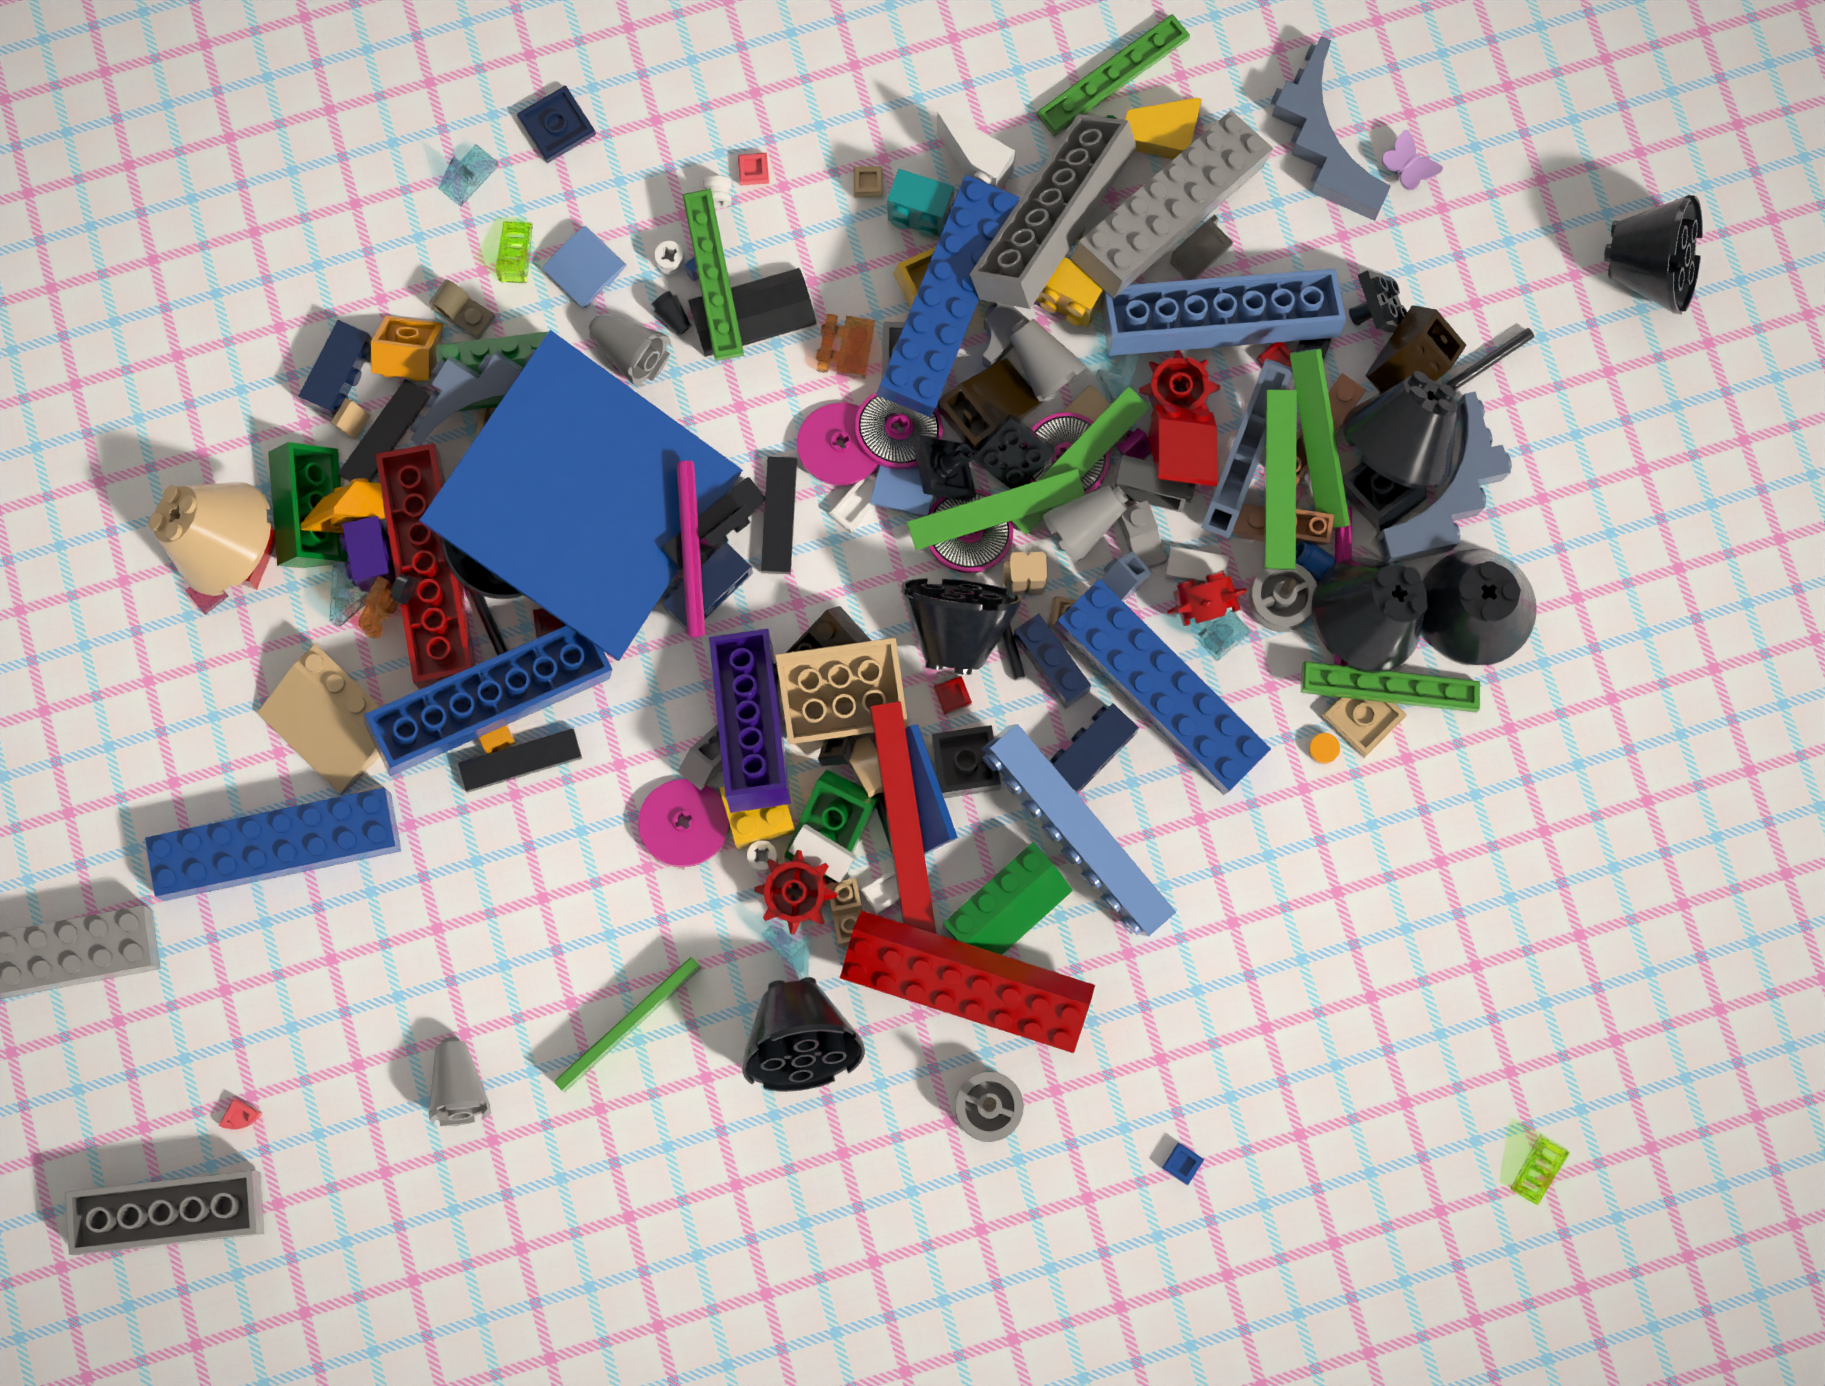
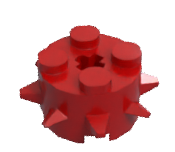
M1176 350L1173 359L1170 357L1160 364L1153 361L1148 363L1153 372L1151 383L1140 387L1139 393L1149 396L1153 409L1155 405L1174 404L1184 409L1203 408L1209 411L1206 405L1208 395L1219 391L1220 385L1209 381V375L1206 370L1208 361L1206 359L1198 362L1191 357L1184 358L1181 351ZM1181 386L1185 390L1184 392H1177L1174 389L1175 387L1178 389Z
M1224 570L1208 574L1206 576L1207 581L1197 584L1195 578L1183 581L1176 585L1178 590L1173 591L1177 606L1168 610L1167 613L1180 614L1183 626L1190 625V619L1195 618L1197 624L1225 616L1227 608L1232 607L1233 612L1241 610L1237 597L1247 592V588L1235 589L1231 575L1225 576Z
M801 850L796 851L792 862L779 864L769 859L767 864L771 874L767 877L765 884L754 887L755 892L764 895L765 902L768 905L763 919L768 921L778 917L781 920L787 921L790 934L796 933L800 922L809 921L810 919L820 925L824 924L825 921L821 910L824 908L826 900L837 898L838 896L837 892L827 888V883L824 879V875L829 868L828 864L824 863L816 867L805 864ZM798 883L799 889L803 890V895L798 896L799 900L794 901V896L789 895V890L794 888V884Z

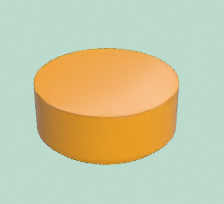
M1329 733L1316 735L1309 745L1311 758L1319 764L1333 762L1340 752L1339 741Z

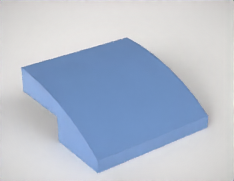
M583 226L561 246L542 269L581 307L587 308L604 286L609 287L627 264L587 226Z
M880 465L870 504L924 517L929 515L934 495L924 494L918 466L909 469H892Z

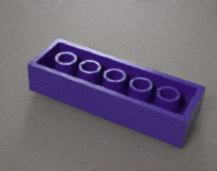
M769 629L709 637L725 797L730 813L791 804L773 645Z

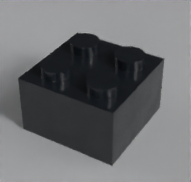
M1361 462L1342 477L1345 497L1379 533L1383 529L1391 527L1427 499L1426 487L1424 490L1395 483L1374 471L1364 462Z
M992 725L932 734L938 783L944 798L998 791L1001 789L999 771H992L982 759L985 754L981 749L994 738Z

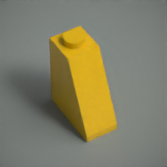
M1191 98L1128 110L1125 120L1129 121L1136 143L1134 151L1172 160L1175 159L1192 143L1202 99Z

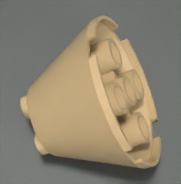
M244 482L178 487L171 485L165 489L162 500L158 504L155 513L151 515L149 527L154 530L155 536L186 583L199 593L216 596L224 594L223 590L232 585L239 586L258 565L270 536L271 524L267 522L266 511L270 507L266 497L259 489Z

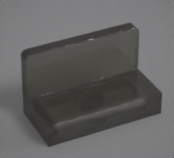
M1215 214L1172 253L1170 264L1186 280H1195L1233 244V241L1217 226L1219 218Z

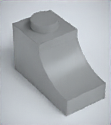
M993 303L984 314V329L990 335L989 346L982 355V364L986 368L1000 362L1014 347L1009 337L1014 334L1011 328L1024 318L1030 322L1014 306Z
M1148 500L1127 507L1118 518V522L1130 552L1133 551L1149 569L1165 564L1167 559L1159 538L1158 526Z
M718 724L689 749L678 770L679 774L700 790L714 779L722 768Z

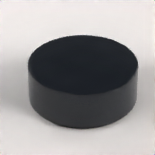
M402 573L396 578L391 589V599L393 602L401 605L409 602L416 585V580L413 576Z

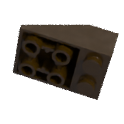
M1412 305L1365 376L1380 393L1403 379L1412 376L1415 371H1420L1427 375L1429 379L1437 381L1453 367L1467 345L1437 309Z
M1005 358L960 383L940 398L937 411L962 442L974 451L1010 413L1021 420L1040 406L1043 401L1038 402L1032 388L1011 362Z
M838 606L827 609L786 653L872 640L842 607ZM776 662V663H775L776 678H777V680L779 681L778 669H777V662Z

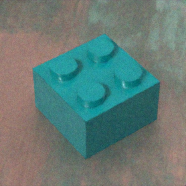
M898 168L887 199L888 221L900 229H908L909 227L918 230L921 235L928 238L940 237L954 203V186Z

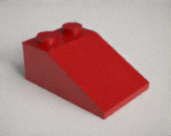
M1174 404L1155 405L1148 439L1157 478L1217 487V425L1213 412L1203 408L1184 409Z

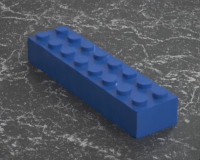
M965 175L876 392L877 396L931 417L979 301L970 273L1019 202L1020 197Z
M1100 578L1054 624V627L1223 795L1231 791L1271 750Z
M565 626L364 714V724L391 777L610 679L613 669L603 650L569 626Z
M385 787L145 837L154 896L162 901L401 852L392 795Z

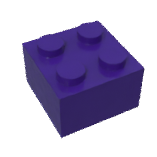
M374 516L342 523L344 533L340 534V542L343 551H347L349 562H345L348 579H352L354 586H358L364 594L391 589L396 576L388 530L380 518Z

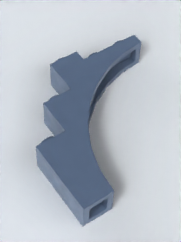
M1321 36L1317 45L1311 44L1304 60L1309 62L1305 70L1299 68L1293 83L1287 80L1283 89H1276L1270 103L1275 106L1272 116L1297 127L1290 141L1295 144L1292 155L1317 165L1310 180L1315 183L1312 193L1375 221L1391 186L1372 176L1356 163L1339 143L1329 124L1323 103L1322 75L1324 61L1331 40Z
M533 349L524 362L525 365L536 350ZM497 350L492 357L486 354L477 368L482 371L481 375L451 355L446 362L440 359L431 374L436 377L432 385L442 391L439 393L435 390L427 401L426 405L430 409L425 417L420 414L410 428V430L415 432L410 440L420 446L434 428L454 412L473 402L493 396L505 395L523 367Z
M1267 358L1265 359L1201 526L1202 529L1230 539L1265 446V391L1286 390L1293 373L1291 367Z
M1476 391L1464 394L1457 402L1461 423L1460 450L1456 468L1447 488L1438 500L1423 513L1405 523L1383 529L1376 537L1384 562L1398 563L1452 551L1459 544L1460 540L1459 526L1453 521L1477 516L1485 508L1486 495L1483 488H1479V486L1503 481L1511 473V458L1508 453H1505L1503 445L1491 446L1493 442L1492 433L1485 426L1483 419L1485 414L1482 401L1478 400Z

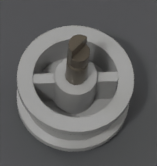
M1299 564L1295 565V570L1263 569L1257 575L1250 590L1249 606L1255 619L1269 630L1276 632L1295 630L1301 627L1312 614V597L1317 584L1309 571Z
M983 1072L969 1078L961 1086L955 1103L956 1117L961 1128L972 1138L983 1142H995L1008 1137L1019 1125L1024 1110L1022 1094L1017 1085L1007 1076L996 1072Z

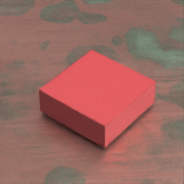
M767 152L738 155L741 186L769 183Z

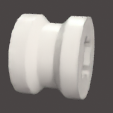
M724 176L704 178L703 188L711 189L715 208L730 206L732 198L729 195V190L732 188V180Z
M664 241L657 246L654 256L660 272L668 276L679 274L685 266L682 247L674 241Z
M756 841L751 844L747 851L748 863L757 873H769L770 869L767 861L772 859L778 862L776 849L768 841Z

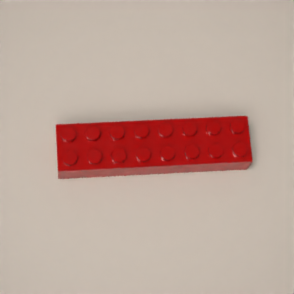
M434 443L375 454L395 576L397 578L400 574L405 573L413 576L416 580L411 599L407 604H400L412 679L419 690L476 665L462 583L452 574L445 562L441 550L440 536L419 522V519L445 483L440 452Z
M862 910L854 925L840 974V979L1070 1053L1075 1052L1095 988L1094 984Z

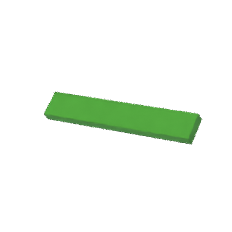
M1171 14L1038 110L1037 117L1055 137L1070 126L1078 114L1088 113L1190 38V34L1177 18Z
M711 189L682 194L715 362L744 356Z
M1321 349L1290 353L1295 389L1297 390V401L1316 512L1334 515L1332 528L1346 527L1350 525L1322 352Z
M1128 386L1037 481L1078 469L1080 478H1082L1150 406ZM1052 508L1011 521L1027 535L1043 519V515Z
M1297 390L1265 391L1264 569L1295 570Z
M1078 469L914 519L908 521L907 525L915 550L1065 504L1085 495Z
M1307 661L1302 663L1300 693L1476 713L1480 710V681L1395 671L1366 673L1342 665Z
M690 957L564 1071L554 1083L563 1092L570 1089L701 969V966L693 957Z

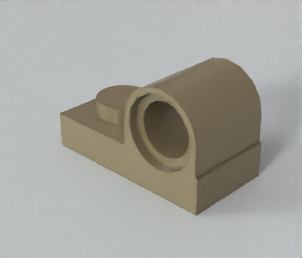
M445 279L429 301L432 311L480 340L495 319L493 312L469 298L468 294L461 287L448 279Z

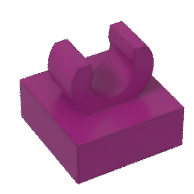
M1139 428L1134 432L1127 430L1125 433L1127 439L1123 443L1119 441L1115 443L1121 456L1126 455L1144 460L1151 453L1147 434Z

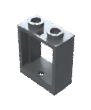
M1122 455L1115 487L1119 486L1130 501L1141 503L1148 500L1151 506L1182 512L1184 504L1190 505L1196 484L1158 479L1154 462Z

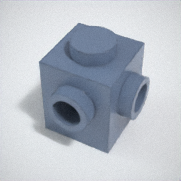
M1132 551L1120 559L1115 558L1109 562L1103 569L1106 574L1101 580L1124 601L1132 596L1153 572Z

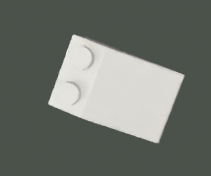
M940 107L937 111V135L964 176H971L1002 190L1013 173L1015 150Z

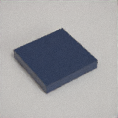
M566 85L517 113L519 121L546 163L551 162L596 135L593 126Z

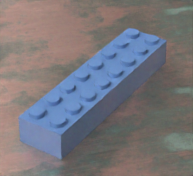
M1336 269L1132 284L1126 287L1114 299L1103 290L1100 303L1109 356L1339 338L1346 321Z
M1018 724L1007 726L981 749L985 754L982 759L992 771L998 770L1005 779L1002 780L1004 786L1013 795L1015 793L1020 795L1025 801L1021 804L1025 811L1032 818L1036 816L1044 824L1041 827L1042 831L1051 841L1057 840L1063 846L1061 850L1063 856L1072 865L1074 863L1079 865L1083 870L1080 874L1081 877L1091 888L1095 886L1103 894L1100 896L1101 901L1109 910L1112 911L1114 909L1122 916L1119 921L1130 934L1134 932L1136 935L1150 936L1176 913L1168 901Z

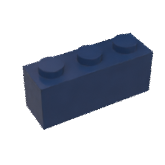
M337 320L298 395L305 406L334 418L345 398L349 399L347 395L352 386L355 387L360 381L362 375L361 368L365 360L369 361L371 359L372 337L369 333Z
M727 542L716 551L712 549L706 557L708 560L701 566L704 620L753 574L752 566ZM683 583L679 588L677 586L671 588L664 596L665 601L662 604L665 611L687 632L685 587Z
M1039 613L1014 630L1015 641L1065 709L1090 692V682Z
M1114 703L1108 708L1102 706L1091 718L1094 723L1087 730L1084 727L1080 728L1071 738L1073 744L1066 751L1061 748L1050 760L1056 770L1077 794L1139 730V727Z

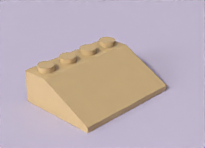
M896 637L776 654L789 745L873 733L870 706L901 701L905 728L908 727Z
M315 643L291 667L257 713L340 795L380 757L364 724V714L380 706Z

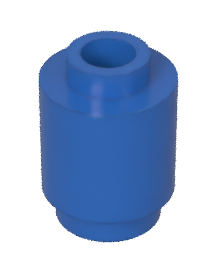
M1300 541L1296 544V564L1308 570L1314 580L1320 581L1324 573L1335 565L1334 556L1312 542Z

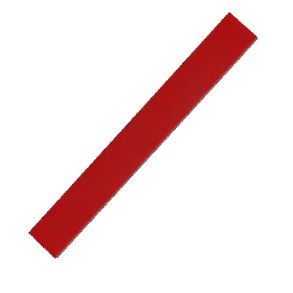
M901 701L870 706L903 924L937 934Z

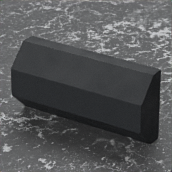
M800 268L731 287L742 346L817 325L811 299ZM703 297L690 299L688 302L704 356L714 355Z

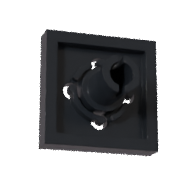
M1369 270L1358 274L1366 302L1349 309V316L1352 322L1358 326L1373 318L1376 329L1394 333L1407 313L1406 308L1401 305L1398 297L1400 289L1397 282L1390 276Z
M1010 413L973 451L972 455H974V462L1008 488L1014 489L1025 485L1055 454V447Z
M918 436L912 441L924 494L970 501L976 497L969 465L974 455H972L973 450L968 445L925 436Z

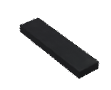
M405 379L338 472L340 477L348 482L358 478H366L371 482L378 472L375 454L394 450L431 397L430 394Z
M768 456L761 573L791 575L797 458Z
M573 728L459 762L458 766L465 791L468 793L582 759V754Z

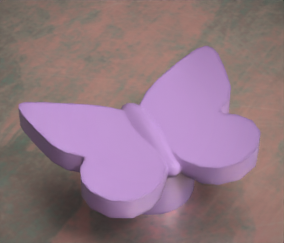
M1404 130L1394 144V150L1386 151L1382 156L1383 166L1389 171H1395L1400 178L1401 185L1407 190L1416 189L1420 180H1429L1440 174L1443 170V166L1429 159L1420 158V155L1416 154L1415 142L1409 130Z

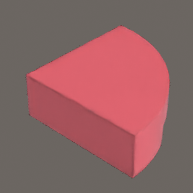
M233 1098L218 1126L232 1130L243 1129L255 1123L262 1115V1112Z

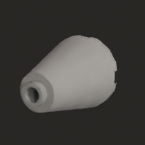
M606 313L596 316L589 325L590 338L635 386H644L642 382L647 378L651 381L654 380L664 368L670 353L666 351L667 344L671 345V340L661 332Z
M1024 318L1011 328L1014 334L1009 337L1039 403L1087 368L1078 357L1034 319L1028 322Z
M1109 484L1048 510L1043 515V518L1051 534L1055 533L1060 540L1058 544L1070 558L1077 562L1089 553L1127 509L1125 502L1128 501V498L1119 486L1114 488Z
M457 1037L441 1040V1044L435 1047L428 1114L430 1123L434 1124L435 1120H439L440 1126H459L475 1122L474 1116L482 1114L483 1119L488 1117L491 1113L490 1103L466 1043L459 1041Z

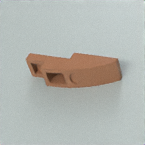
M1343 373L1328 392L1335 434L1343 425V420L1347 413L1356 406L1366 392L1365 388ZM1302 428L1296 435V486L1309 470Z
M1243 503L1232 534L1238 535L1237 538L1264 541V507ZM1296 509V544L1300 541H1305L1306 543L1312 542L1315 545H1329L1334 515Z

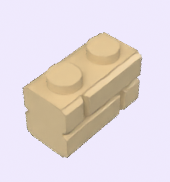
M1012 552L1010 561L1004 562L1003 587H1009L1011 595H1025L1026 592L1029 595H1043L1047 581L1045 553L1030 552L1027 555L1026 552Z

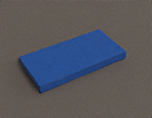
M917 724L905 728L924 855L958 837Z

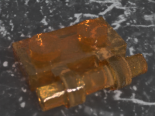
M827 314L825 324H822L820 331L822 342L820 349H817L815 359L818 360L816 371L827 373L829 363L834 362L837 363L836 374L865 379L875 329V320L846 315L845 325L838 326V316ZM834 338H842L840 351L832 350Z
M380 576L377 577L364 602L366 607L358 621L360 628L368 637L373 639L379 638L382 635V620L386 621L389 614L393 615L399 603L393 602L391 599L392 584Z

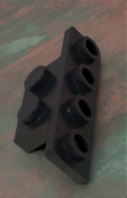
M750 477L745 478L698 516L700 554L711 547L716 551L729 541L726 535L733 529L738 533L750 523L748 517L755 512L754 509L765 501V496ZM680 531L662 546V550L679 570L683 569Z

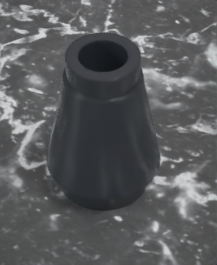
M671 291L665 292L652 302L651 305L655 309L653 312L677 336H680L692 327L678 296L673 295Z

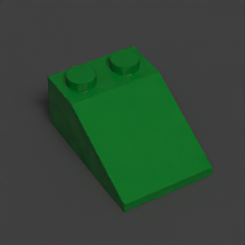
M826 769L815 784L784 857L791 861L793 860L794 854L788 850L804 824L853 853L873 814L880 795L876 794L869 798L862 786ZM826 874L824 875L825 878H827V879H829V880H831V881H833V882H837L836 880L832 879V878L829 877L828 875H826Z

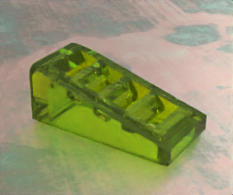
M503 221L495 268L498 281L509 283L527 282L533 229L532 223ZM509 234H521L524 237H509ZM508 245H510V246H522V248L508 247ZM507 257H520V259H507Z
M1540 1134L1510 1189L1538 1205L1570 1152L1564 1146ZM1544 1147L1557 1154L1555 1159L1542 1152ZM1539 1158L1551 1165L1549 1170L1535 1163L1536 1160ZM1532 1169L1543 1175V1181L1530 1175V1170ZM1524 1180L1539 1187L1537 1192L1522 1185Z

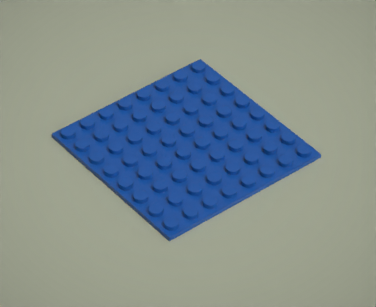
M549 330L419 519V522L619 661L679 570L662 550V546L681 531L677 463L680 461H693L698 516L730 491L743 470L552 330Z

